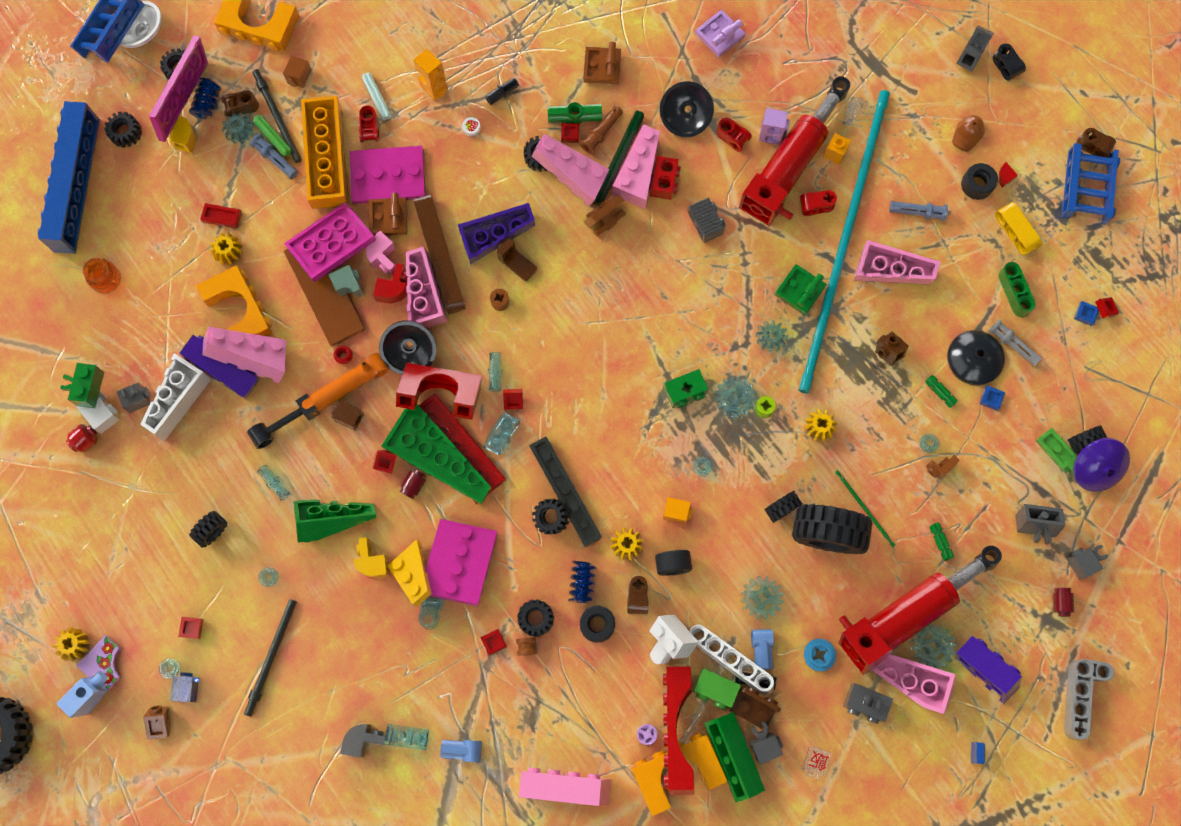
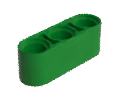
M1008 262L999 272V280L1014 314L1021 318L1026 317L1035 308L1036 303L1019 264ZM1006 270L1010 271L1013 276L1009 275ZM1014 287H1017L1020 292H1016ZM1021 304L1026 305L1027 310L1022 308Z

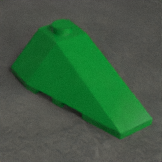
M315 499L293 501L298 543L317 541L376 518L375 506L370 503L350 502L347 505H340L338 501H331L330 504L320 503V500Z

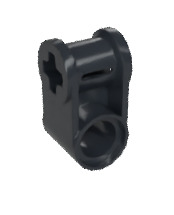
M1001 44L993 55V62L1000 70L1004 79L1010 81L1024 73L1026 66L1010 44Z

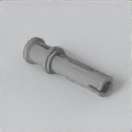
M998 319L988 332L995 334L1002 344L1007 343L1034 367L1042 357L1015 336L1013 329L1010 330L1001 323V319ZM1017 345L1021 346V347H1022L1026 352H1028L1030 355L1026 354V353H1025L1021 348H1019Z

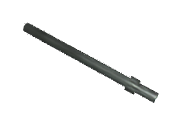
M256 69L252 72L257 82L256 86L259 92L263 94L285 142L292 149L290 153L295 163H298L302 160L272 99L266 80H263L259 70Z
M291 599L288 601L255 687L248 696L249 702L244 715L251 717L257 701L260 702L262 688L297 601Z

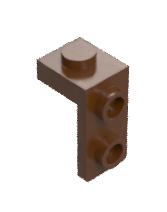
M510 238L506 242L500 243L497 248L498 260L526 282L537 271V267L516 250L515 243Z

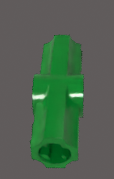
M573 102L568 106L547 107L548 124H580L581 122L602 121V104L581 105Z

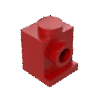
M377 450L372 468L392 474L397 455L387 450Z

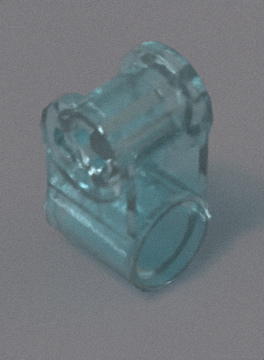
M429 596L421 603L418 621L424 629L432 630L437 626L444 599ZM427 615L433 616V622L429 625L423 623Z

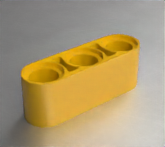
M1011 202L995 212L997 222L1020 254L1025 256L1042 246L1041 238L1015 203Z

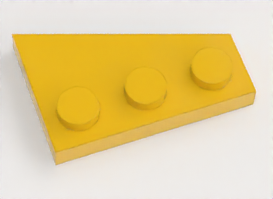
M417 539L388 565L405 594L416 607L432 594L428 574L424 568L425 560L421 554L422 545Z

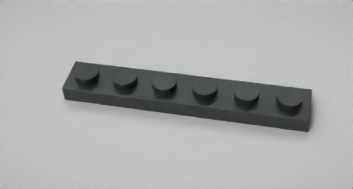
M547 437L529 445L557 498L561 500V503L566 504L565 508H569L570 511L567 514L571 515L569 519L584 547L600 540L602 536Z

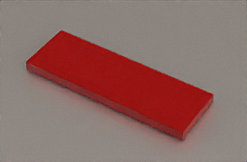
M435 393L419 405L491 486L488 495L507 481Z

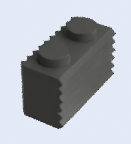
M709 198L688 206L687 211L703 243L722 236L726 227L723 218H719L716 213L718 211L716 204L711 202Z

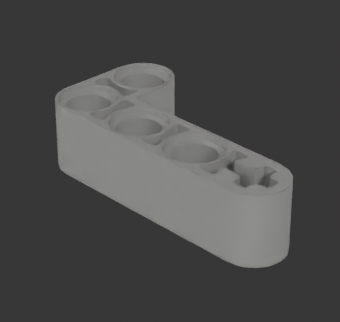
M1087 659L1075 660L1070 663L1064 726L1065 734L1068 738L1084 740L1089 736L1093 681H1109L1114 677V669L1109 663ZM1079 664L1083 665L1084 667L1083 674H1081L1078 670ZM1100 667L1104 670L1103 677L1099 675ZM1078 684L1083 688L1082 694H1079L1077 691ZM1077 704L1081 707L1082 710L1080 715H1078L1075 710Z

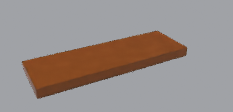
M288 249L284 250L330 346L332 347L365 331L348 295L340 296L334 288L329 274L335 272V269L316 282H313Z

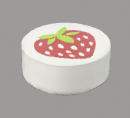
M469 117L462 123L463 132L467 136L473 137L479 134L481 127L480 122L476 118Z

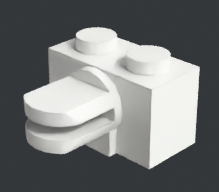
M675 615L659 616L650 629L651 634L658 640L650 653V657L658 665L668 663L671 657L673 659L689 657L699 643Z

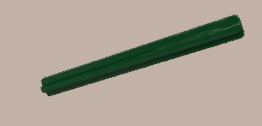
M636 110L608 167L609 171L594 200L596 205L601 206L600 204L607 197L644 118L642 111Z

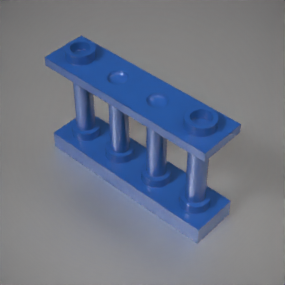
M99 0L70 47L83 58L91 50L101 60L109 62L145 4L141 0Z
M1074 143L1069 149L1067 157L1062 218L1069 219L1077 211L1103 215L1102 224L1106 225L1114 218L1116 213L1114 197L1117 168L1120 164L1119 150H1114L1109 158L1084 154L1081 151L1082 144ZM1085 161L1107 165V173L1084 171L1080 168V162ZM1086 178L1106 182L1105 191L1080 187L1078 179ZM1078 194L1104 198L1103 208L1079 204L1076 201Z

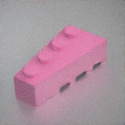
M543 134L532 154V157L549 172L557 176L562 184L565 183L572 190L571 192L583 199L588 207L595 200L609 171L603 165L546 134Z
M867 240L853 280L931 284L936 279L940 261Z
M208 327L203 340L202 355L225 364L229 362L244 371L245 369L253 371L257 376L263 378L264 376L269 377L276 383H280L285 373L286 340Z

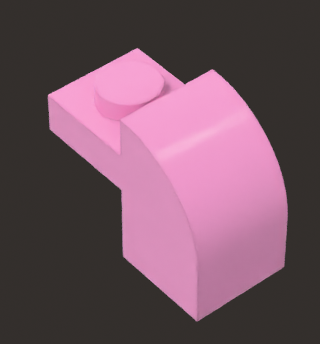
M379 231L374 236L376 241L366 247V255L373 269L378 266L385 274L388 272L393 276L395 265L387 257L396 249L393 242Z

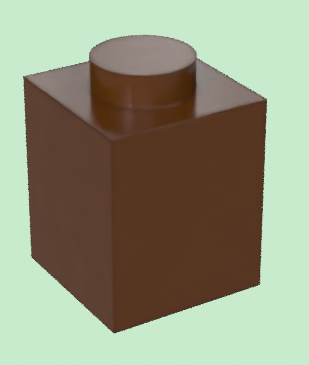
M341 400L332 410V418L335 422L356 431L364 416L361 409Z

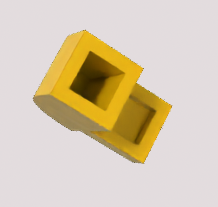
M180 115L170 132L172 134L169 141L175 149L192 153L197 140L196 132L189 121Z
M367 537L359 538L356 550L357 555L361 558L353 559L356 569L369 578L389 577L387 556H371L370 540Z

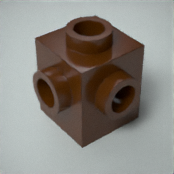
M892 331L878 339L875 353L890 366H893L905 357L909 345Z

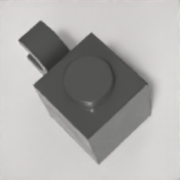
M139 382L117 391L122 408L129 413L150 405L149 398L151 394L148 388L142 386Z
M1102 545L1085 550L1080 547L1071 552L1072 556L1067 561L1079 580L1087 578L1103 569L1099 561L1107 559L1108 554L1103 556L1098 554V550L1103 547Z
M763 721L761 722L763 729L760 732L756 730L754 725L751 726L756 739L749 741L754 756L760 765L783 755L781 751L783 744L779 736H775L771 732L768 733V726Z

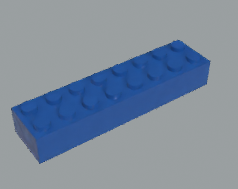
M64 101L63 108L60 111L61 121L57 127L58 137L57 142L54 143L55 153L54 158L51 160V174L47 180L48 190L44 196L45 206L41 212L42 221L41 227L38 229V239L55 253L76 254L100 119L86 102Z

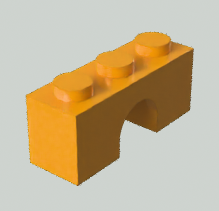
M426 48L413 61L415 69L421 74L418 78L420 87L435 101L443 97L448 88L442 62Z

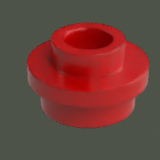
M339 346L334 351V359L339 364H347L353 358L352 350L347 346ZM342 353L347 354L345 358L340 357Z

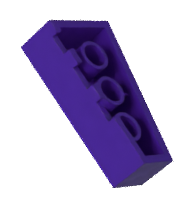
M526 203L458 224L470 265L496 250L503 241L506 242L509 238L512 240L534 227L535 219L530 204Z
M192 335L179 352L182 358L187 362L191 361L196 368L201 371L205 370L213 379L218 382L221 381L224 383V386L246 399L259 382L256 373L250 370L244 371L229 362L225 364L202 355L204 337Z

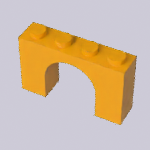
M223 0L214 20V24L220 34L234 36L241 41L247 40L257 46L264 45L274 51H285L299 18L296 6L279 1L268 23L260 27H250L243 23L250 0Z
M236 265L195 285L202 300L208 307L229 297H240L246 300V315L239 323L226 330L261 336L273 334L270 329L273 325L268 316L264 317L262 313L265 311L260 301H256L254 296L257 294L253 286H249L246 282L249 278L244 269L240 270Z
M701 733L691 736L689 737L690 742L684 745L682 741L678 742L684 757L692 761L698 768L707 790L728 782L707 735L702 736ZM664 750L652 754L653 759L647 762L645 758L635 762V767L631 768L651 816L671 808L661 785L664 755L668 754Z

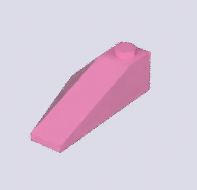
M889 654L885 661L872 669V671L923 708L945 714L957 682V677L953 673Z

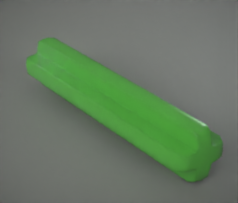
M262 115L255 116L253 123L284 157L289 156L292 149Z

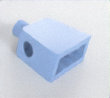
M98 671L93 677L80 679L56 704L70 718L90 714L107 693V688L103 685L108 679L107 675Z

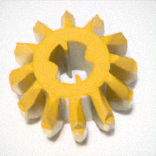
M229 232L226 236L220 233V237H214L215 242L210 243L212 248L210 249L211 255H213L215 261H220L223 265L226 261L232 264V259L238 260L237 255L242 254L240 249L242 248L241 242H238L237 236H232Z
M817 409L816 413L810 412V417L805 419L807 425H805L804 429L810 430L807 434L808 436L815 435L814 441H817L819 437L822 442L826 440V437L831 439L833 437L832 433L837 431L834 426L838 422L832 420L834 414L827 415L828 410H825L822 414L821 410ZM823 423L824 427L822 426L819 428L818 424Z
M623 527V534L615 531V535L618 538L611 537V541L616 544H612L610 548L617 549L614 552V556H618L621 553L620 560H624L625 555H627L628 560L631 561V554L637 558L639 554L636 550H643V547L638 545L643 543V539H637L640 536L639 532H636L634 535L632 534L633 528H630L629 533H626V528ZM624 540H629L628 543L630 541L632 542V544H630V548H625V546H622V544H624Z
M68 627L67 631H60L61 637H54L58 643L54 644L53 648H58L55 654L57 656L61 655V660L66 661L68 659L74 662L76 657L78 659L83 658L82 652H88L85 645L90 644V641L85 640L88 635L87 633H82L80 628Z

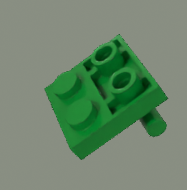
M795 264L774 295L806 316L827 284L822 281L824 279L822 274L818 273L815 277Z

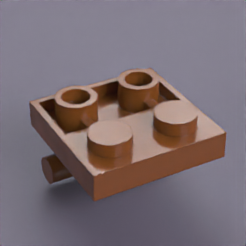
M609 42V48L586 47L583 82L619 84L621 49L616 48L615 42Z
M391 193V198L369 199V231L374 236L379 231L385 236L407 235L406 197L399 198L398 193Z
M612 195L600 204L601 208L598 206L586 215L587 219L583 222L589 227L600 221L602 224L593 230V233L598 237L605 230H610L614 227L617 221L626 215L623 209H620L614 215L610 213L625 200L621 195L617 197Z

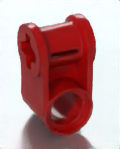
M369 105L363 106L359 111L360 142H364V140H376L378 142L380 135L375 109ZM367 115H373L369 119L365 118Z
M722 118L718 124L717 137L730 145L735 151L741 152L746 141L752 138L751 133L747 129L741 127L731 118ZM722 127H727L729 130L725 131Z
M831 190L808 192L800 195L802 214L804 216L829 213L834 209L837 201L836 194Z

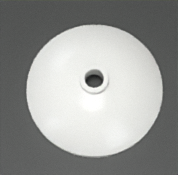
M142 1L145 5L121 41V46L126 48L140 47L149 43L157 35L162 24V13L154 3Z

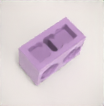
M766 108L758 141L780 145L781 139H785L789 128L788 112Z

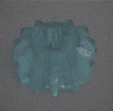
M233 112L232 117L226 116L228 121L222 122L224 126L222 132L225 134L226 139L231 140L234 144L238 141L243 144L244 139H250L248 135H254L252 130L254 128L253 123L248 116H244L241 112L238 116Z
M774 320L771 321V324L765 321L763 326L760 325L758 327L759 332H756L755 337L759 339L756 343L763 344L762 350L767 347L769 353L772 352L773 348L778 352L780 347L785 346L786 343L784 341L788 339V336L785 335L787 329H781L782 323L775 325ZM769 334H773L774 339H771Z

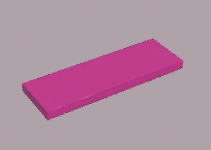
M194 35L149 115L159 141L165 142L208 64L200 36Z

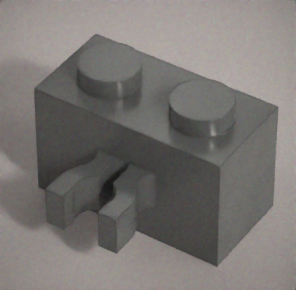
M1024 504L1016 514L1017 532L1034 534V543H1038L1041 540L1040 535H1042L1045 539V544H1050L1052 537H1056L1065 527L1063 509Z
M852 683L850 684L843 707L847 708V712L859 717V714L867 716V721L878 724L879 722L886 721L893 698Z

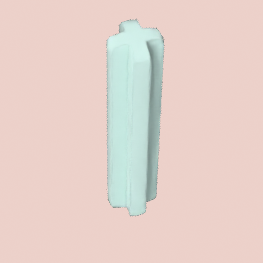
M371 73L363 74V81L382 120L390 119L391 114Z

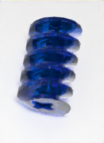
M199 78L200 81L197 84L198 88L195 90L194 101L191 102L189 113L196 118L207 119V116H213V113L209 110H215V106L211 103H217V100L213 97H219V93L216 91H220L221 87L210 79Z
M572 561L577 566L572 567L571 571L577 574L571 575V579L576 582L570 583V587L575 590L569 591V595L574 598H570L568 601L582 604L593 601V598L589 597L588 594L594 593V590L590 589L589 586L595 585V582L591 581L590 578L596 577L595 574L591 573V570L597 567L589 562Z

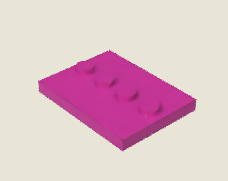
M422 145L349 151L352 204L369 203V199L391 198V193H398L399 198L406 197V200H413L425 195Z
M344 202L284 244L313 282H316L376 241V239L348 204Z
M440 519L425 570L428 574L432 593L430 596L478 607L497 531Z

